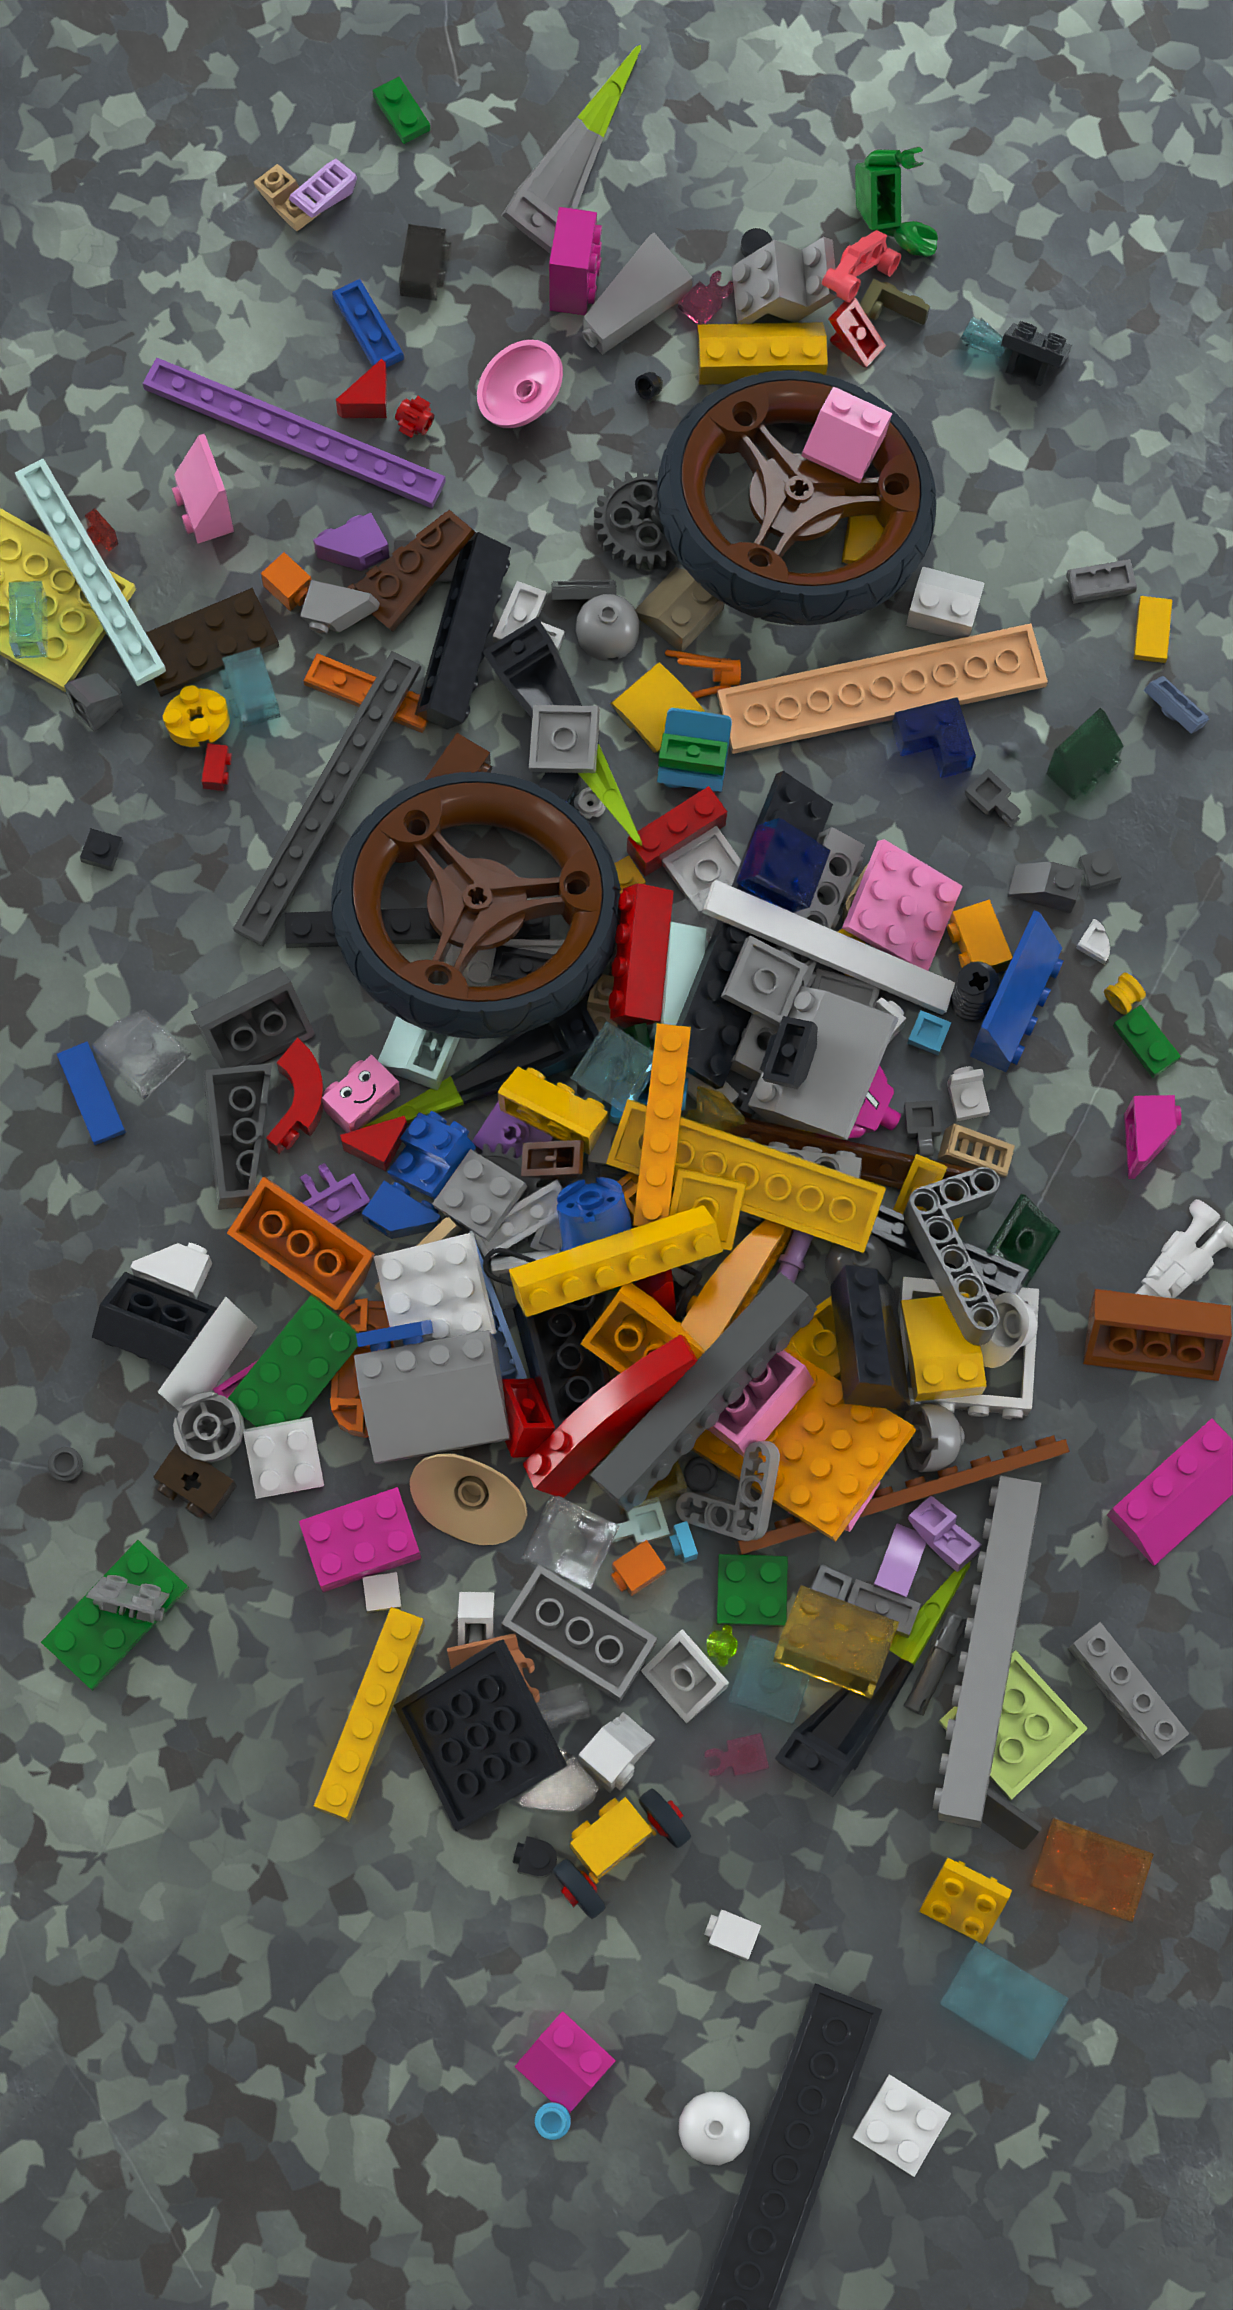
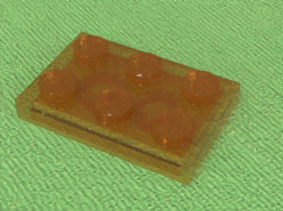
M1052 1818L1030 1887L1131 1923L1134 1920L1154 1854Z

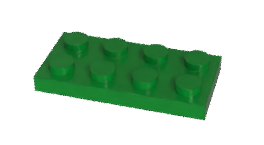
M310 1295L230 1394L228 1399L236 1404L241 1415L256 1427L300 1419L357 1349L356 1333L360 1332L316 1296Z
M139 1540L103 1576L107 1578L108 1575H117L128 1580L127 1583L138 1586H141V1584H152L160 1587L161 1592L170 1594L169 1598L161 1606L165 1608L164 1614L189 1589L175 1573ZM86 1594L41 1643L93 1691L158 1621L155 1620L154 1623L136 1619L137 1610L134 1618L129 1617V1608H126L124 1615H119L120 1606L117 1613L100 1610L98 1605L93 1604L94 1599L87 1598Z

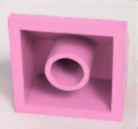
M833 387L819 412L801 456L860 483L886 436L892 413Z

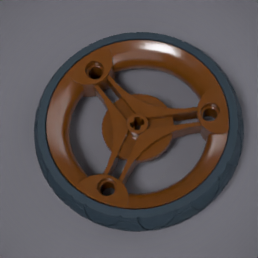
M783 370L758 373V375L754 374L731 382L706 396L701 403H697L683 417L674 430L661 459L657 479L658 509L661 524L665 528L664 533L672 551L682 566L698 584L701 583V586L724 604L754 618H761L762 620L779 624L808 626L838 622L860 615L888 600L903 587L913 575L912 573L916 571L931 543L936 519V487L932 470L920 443L907 424L887 404L870 392H865L864 389L836 377L808 371ZM833 387L892 413L886 436L871 461L880 477L862 478L860 483L802 457V454L791 453L770 434L764 425L795 423L814 426L819 412ZM755 444H757L760 447V449L764 452V454L767 456L769 460H766L764 458V456L757 449ZM739 452L754 474L748 494L749 505L754 517L762 526L754 543L738 542L731 544L720 532L709 512L705 498V483L708 469L717 453L734 454ZM875 515L878 522L884 528L877 543L865 555L850 564L834 570L817 573L789 572L786 563L782 559V556L796 541H808L826 535L834 529L841 518ZM770 533L781 537L774 551L763 546Z
M459 772L430 778L407 787L377 806L372 814H369L361 822L346 844L336 869L332 885L331 914L338 945L342 948L341 953L351 973L362 988L376 1002L383 1004L382 1006L386 1010L421 1029L441 1035L447 1034V1036L470 1039L499 1038L530 1031L551 1022L556 1017L570 1010L590 992L602 976L617 944L615 936L621 918V910L618 907L621 887L616 866L603 839L598 832L594 831L592 824L564 799L546 788H540L537 784L514 776L489 772ZM480 824L502 827L517 832L545 849L561 867L560 877L522 878L517 877L508 867L496 861L484 858L468 859L445 841L441 836V830L453 826ZM435 850L448 866L442 869L429 853ZM416 860L432 882L427 895V913L430 923L441 936L432 960L425 959L409 962L398 951L386 932L381 914V894L385 878L394 862L406 863ZM558 895V897L527 900V898ZM562 915L564 920L570 925L567 937L558 951L544 965L522 978L492 986H468L465 977L462 975L478 951L493 949L507 943L519 932L525 921L545 916ZM451 945L462 948L454 967L444 962Z

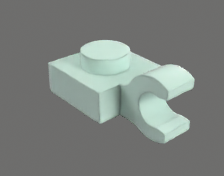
M660 1501L631 1509L629 1513L626 1511L627 1522L609 1526L605 1531L609 1544L620 1542L633 1536L636 1546L645 1540L651 1542L670 1535Z

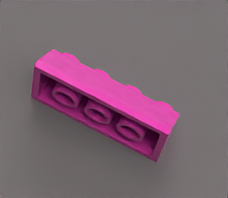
M1213 1418L1210 1419L1107 1514L1110 1520L1153 1566L1233 1495V1440Z

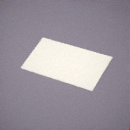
M225 1297L161 1386L158 1393L180 1411L182 1409L181 1405L192 1396L199 1393L212 1392L257 1329V1326Z

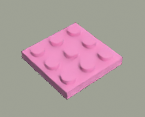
M879 840L842 929L878 950L929 971L963 886L887 840Z

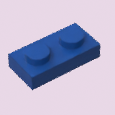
M425 1320L356 1333L358 1347L370 1345L371 1352L389 1349L391 1348L390 1341L402 1339L403 1346L424 1342L423 1335L434 1332L432 1321Z

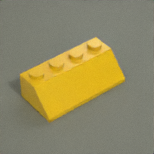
M823 322L697 325L699 385L729 384L747 376L770 371L795 370L821 373L823 375L827 373V336Z

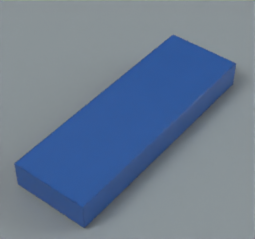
M361 279L332 292L333 299L372 366L380 359L386 362V368L404 360L401 348Z
M88 1041L57 1053L94 1145L126 1133Z

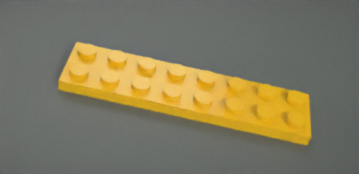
M627 1099L606 1164L639 1175L647 1111L646 1104ZM683 1117L680 1119L673 1179L674 1188L679 1168L745 1182L746 1187L741 1211L864 1253L886 1187Z

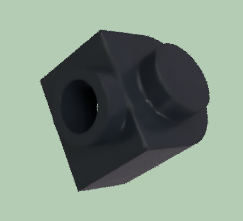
M527 1836L525 1844L518 1842L513 1863L519 1865L517 1870L519 1874L534 1878H544L549 1876L556 1867L557 1854L553 1846L548 1842Z

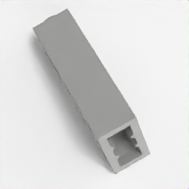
M652 233L583 317L582 335L587 344L592 348L596 347L602 355L692 293L693 277L655 233Z

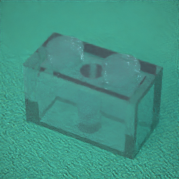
M42 581L9 582V643L15 658L48 657L47 595Z
M260 647L223 657L224 670L219 671L224 690L231 688L234 697L228 700L233 718L240 717L243 728L281 717Z

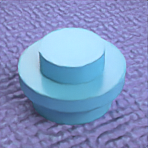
M556 2102L543 2105L535 2116V2127L538 2133L549 2140L563 2137L571 2125L569 2111L563 2105Z

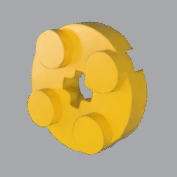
M190 685L184 687L180 694L168 703L163 713V721L174 742L186 747H198V742L209 739V742L212 743L218 740L228 729L230 716L226 700L223 696L213 690L198 689L196 686ZM201 714L203 718H196L191 721V717Z

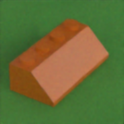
M266 1177L261 1179L227 1232L232 1238L336 1311L349 1306L365 1282L375 1253Z

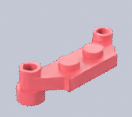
M876 230L845 249L840 264L836 270L833 268L828 269L822 280V285L836 292L837 297L849 303L854 299L860 288L861 280L857 276L875 265L879 272L890 277L900 263L901 253L888 248L886 244L887 235Z

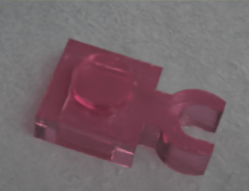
M716 271L711 275L710 283L707 287L699 281L678 301V308L697 325L705 324L722 308L723 301L720 298L729 296L733 291L732 281L728 282L725 286L717 285V282L721 280L722 273L720 271Z
M761 1733L728 1740L726 1742L728 1751L726 1752L715 1748L704 1752L705 1758L714 1756L720 1760V1766L717 1769L708 1771L711 1777L721 1775L729 1767H732L734 1777L769 1769Z

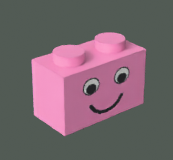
M370 1055L365 1061H357L350 1068L348 1075L340 1082L335 1081L326 1088L322 1097L323 1109L346 1133L361 1129L400 1095L399 1081L373 1055Z

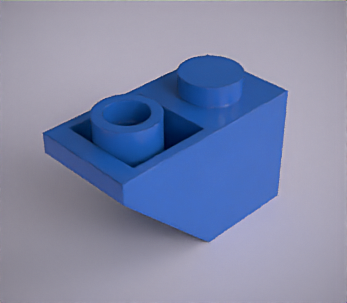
M385 1180L362 1212L363 1222L390 1239L432 1231L442 1221L441 1216L438 1214L439 1210L430 1202L422 1200L420 1203L410 1197L411 1192L397 1182L391 1185Z

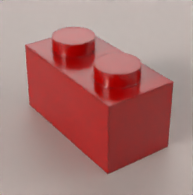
M207 743L201 781L203 789L224 791V785L229 782L227 766L232 763V753H229L228 746Z

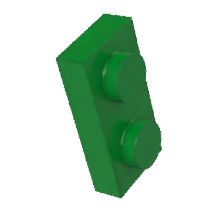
M400 76L373 89L374 99L403 144L431 131L429 121Z
M663 733L658 766L723 776L728 742Z
M1139 1005L1114 1022V1029L1152 1078L1181 1058L1180 1054L1142 1005Z

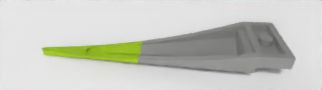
M641 45L636 46L517 188L501 215L550 254L559 207L577 209L608 125L640 53Z

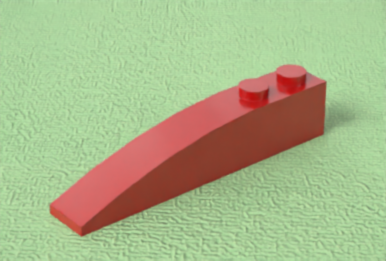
M680 1334L624 1370L588 1398L559 1425L523 1463L534 1489L563 1499L698 1361L685 1336Z

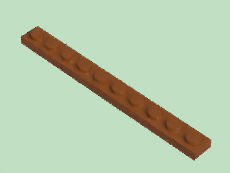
M1052 1435L1036 1440V1448L1023 1451L1022 1445L1002 1451L1004 1458L992 1462L988 1455L970 1461L972 1468L960 1472L956 1465L937 1471L939 1478L926 1482L925 1476L905 1481L906 1488L893 1492L892 1486L876 1490L873 1495L874 1498L870 1499L860 1517L1068 1453L1070 1451L1066 1439L1056 1441L1055 1436ZM793 1516L774 1522L776 1529L767 1531L758 1540L735 1541L738 1554L742 1555L818 1530L803 1521L795 1523Z

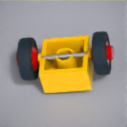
M653 1788L649 1789L638 1799L641 1807L647 1814V1820L650 1824L645 1822L626 1797L620 1802L613 1798L599 1810L600 1818L591 1825L587 1820L571 1833L573 1840L570 1842V1849L588 1870L589 1876L584 1871L578 1870L568 1859L563 1860L553 1869L555 1876L564 1887L560 1890L563 1896L573 1908L578 1904L591 1919L597 1917L606 1908L604 1902L597 1894L595 1884L599 1882L598 1880L650 1838L651 1835L655 1836L658 1833L660 1836H664L676 1848L681 1847L691 1838L689 1830L681 1820L684 1816L672 1800L666 1802Z

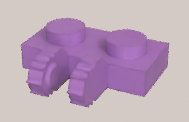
M323 1163L318 1166L319 1174L326 1181L329 1188L320 1193L315 1188V1184L310 1176L304 1174L300 1177L301 1182L311 1197L304 1201L303 1204L333 1225H337L365 1209L370 1202L368 1195L354 1173L336 1182L329 1168Z

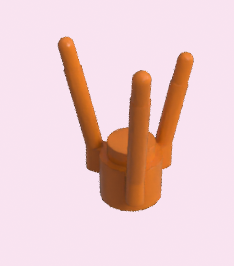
M673 650L665 651L666 656L679 658L677 662L680 665L713 669V682H719V685L692 692L691 695L695 699L716 694L718 690L730 688L731 685H740V660L715 658Z

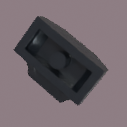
M786 1016L782 1017L778 1032L770 1037L760 1070L764 1073L762 1079L765 1082L798 1089L806 1080L817 1048L818 1027L814 1022Z

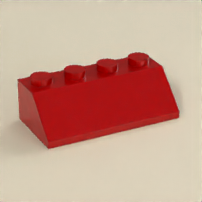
M637 883L623 888V892L619 897L618 907L621 910V918L615 936L617 953L612 964L614 983L613 990L609 995L608 1006L611 1009L610 1019L623 1028L642 1023L650 1025L661 1022L674 890Z

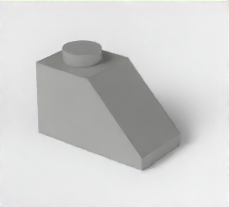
M311 580L300 617L309 624V629L321 634H327L328 630L340 633L378 610L380 602L371 593Z

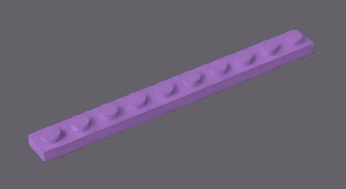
M157 357L143 382V388L146 391L432 509L446 482L445 476Z

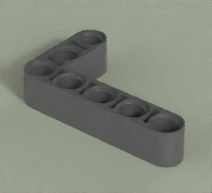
M987 1167L976 1168L915 1189L911 1193L903 1213L904 1221L962 1335L969 1343L977 1346L985 1345L990 1341L997 1328L1000 1316L951 1220L984 1210L991 1205L1000 1186V1179L994 1170ZM977 1186H981L987 1191L980 1190ZM946 1196H951L955 1198L957 1201H952L948 1199ZM916 1206L923 1207L927 1211H921ZM931 1235H937L942 1240L934 1239ZM945 1263H950L957 1269L950 1268ZM960 1292L968 1293L972 1298L964 1297ZM975 1321H980L987 1327H981Z

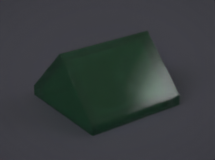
M1020 1194L986 1251L1028 1269V1278L1023 1285L1027 1287L1061 1231L1025 1194Z

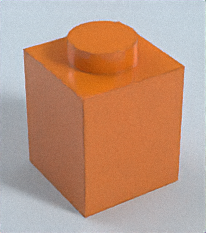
M285 552L261 572L263 586L289 611L297 605L301 606L304 604L312 580L311 576Z
M645 1540L612 1563L614 1573L610 1576L621 1592L627 1590L630 1596H633L664 1575L666 1567L650 1543Z

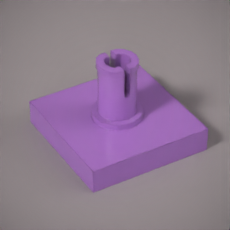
M498 1100L472 1142L482 1150L483 1145L488 1144L492 1152H495L497 1144H502L504 1154L511 1147L516 1148L515 1158L517 1159L522 1155L523 1143L554 1141L556 1138L501 1111Z

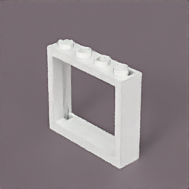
M903 1277L900 1284L898 1314L906 1374L908 1354L900 1301L943 1296L934 1279ZM1022 1287L1018 1296L1026 1304L1033 1305L1038 1309L1039 1289ZM988 1292L992 1301H994L998 1297L997 1295ZM1036 1335L1023 1348L1020 1398L973 1395L914 1402L912 1388H908L910 1404H938L947 1408L952 1413H954L955 1409L968 1410V1415L985 1417L989 1415V1412L1002 1413V1418L1023 1419V1415L1028 1416L1032 1410Z

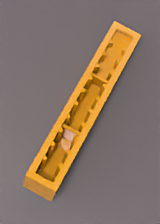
M764 1220L723 1260L704 1285L699 1295H694L690 1299L686 1309L687 1315L682 1323L679 1321L677 1323L705 1351L753 1301L791 1238L794 1229Z

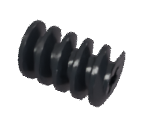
M977 961L970 962L961 969L950 1000L951 1007L957 1016L969 1021L979 1020L986 1016L999 988V978L994 968L987 963Z

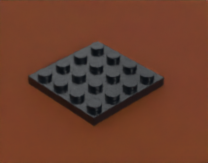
M504 1639L494 1642L393 1705L455 1831L466 1828L568 1767Z

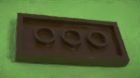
M253 587L146 632L166 669V672L152 679L160 697L279 647V642Z

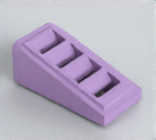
M334 159L290 195L289 200L313 218L351 195L357 176L339 160ZM309 195V196H310L311 198H313L317 203H314V202H313L311 199H309L307 196Z

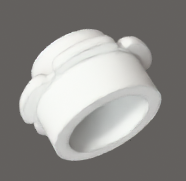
M590 787L583 789L575 797L574 806L585 818L599 817L604 813V804ZM592 801L594 804L589 806L587 803Z

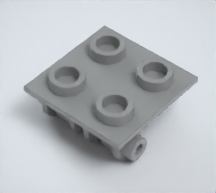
M108 1575L107 1578L102 1577L87 1593L86 1597L94 1599L93 1604L98 1605L100 1610L117 1613L120 1606L119 1615H124L126 1608H129V1617L134 1618L137 1610L136 1619L154 1623L155 1620L162 1621L165 1608L161 1606L170 1596L169 1593L161 1592V1588L156 1585L141 1584V1586L130 1584L127 1583L128 1580L117 1575Z

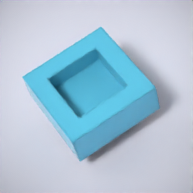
M920 1010L908 1039V1044L939 1055L952 1022Z
M685 1521L674 1525V1535L669 1536L674 1555H681L683 1563L697 1559L698 1552L688 1522Z

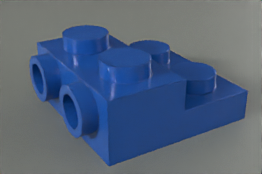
M431 1111L428 1116L419 1112L400 1137V1140L406 1147L387 1173L394 1180L436 1199L469 1150L472 1149L474 1151L476 1146L467 1137L469 1131L461 1124L453 1121L448 1126L446 1125L447 1121L434 1111Z

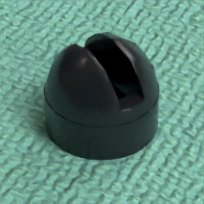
M646 372L636 378V391L641 398L645 400L652 399L662 391L663 380L654 372Z

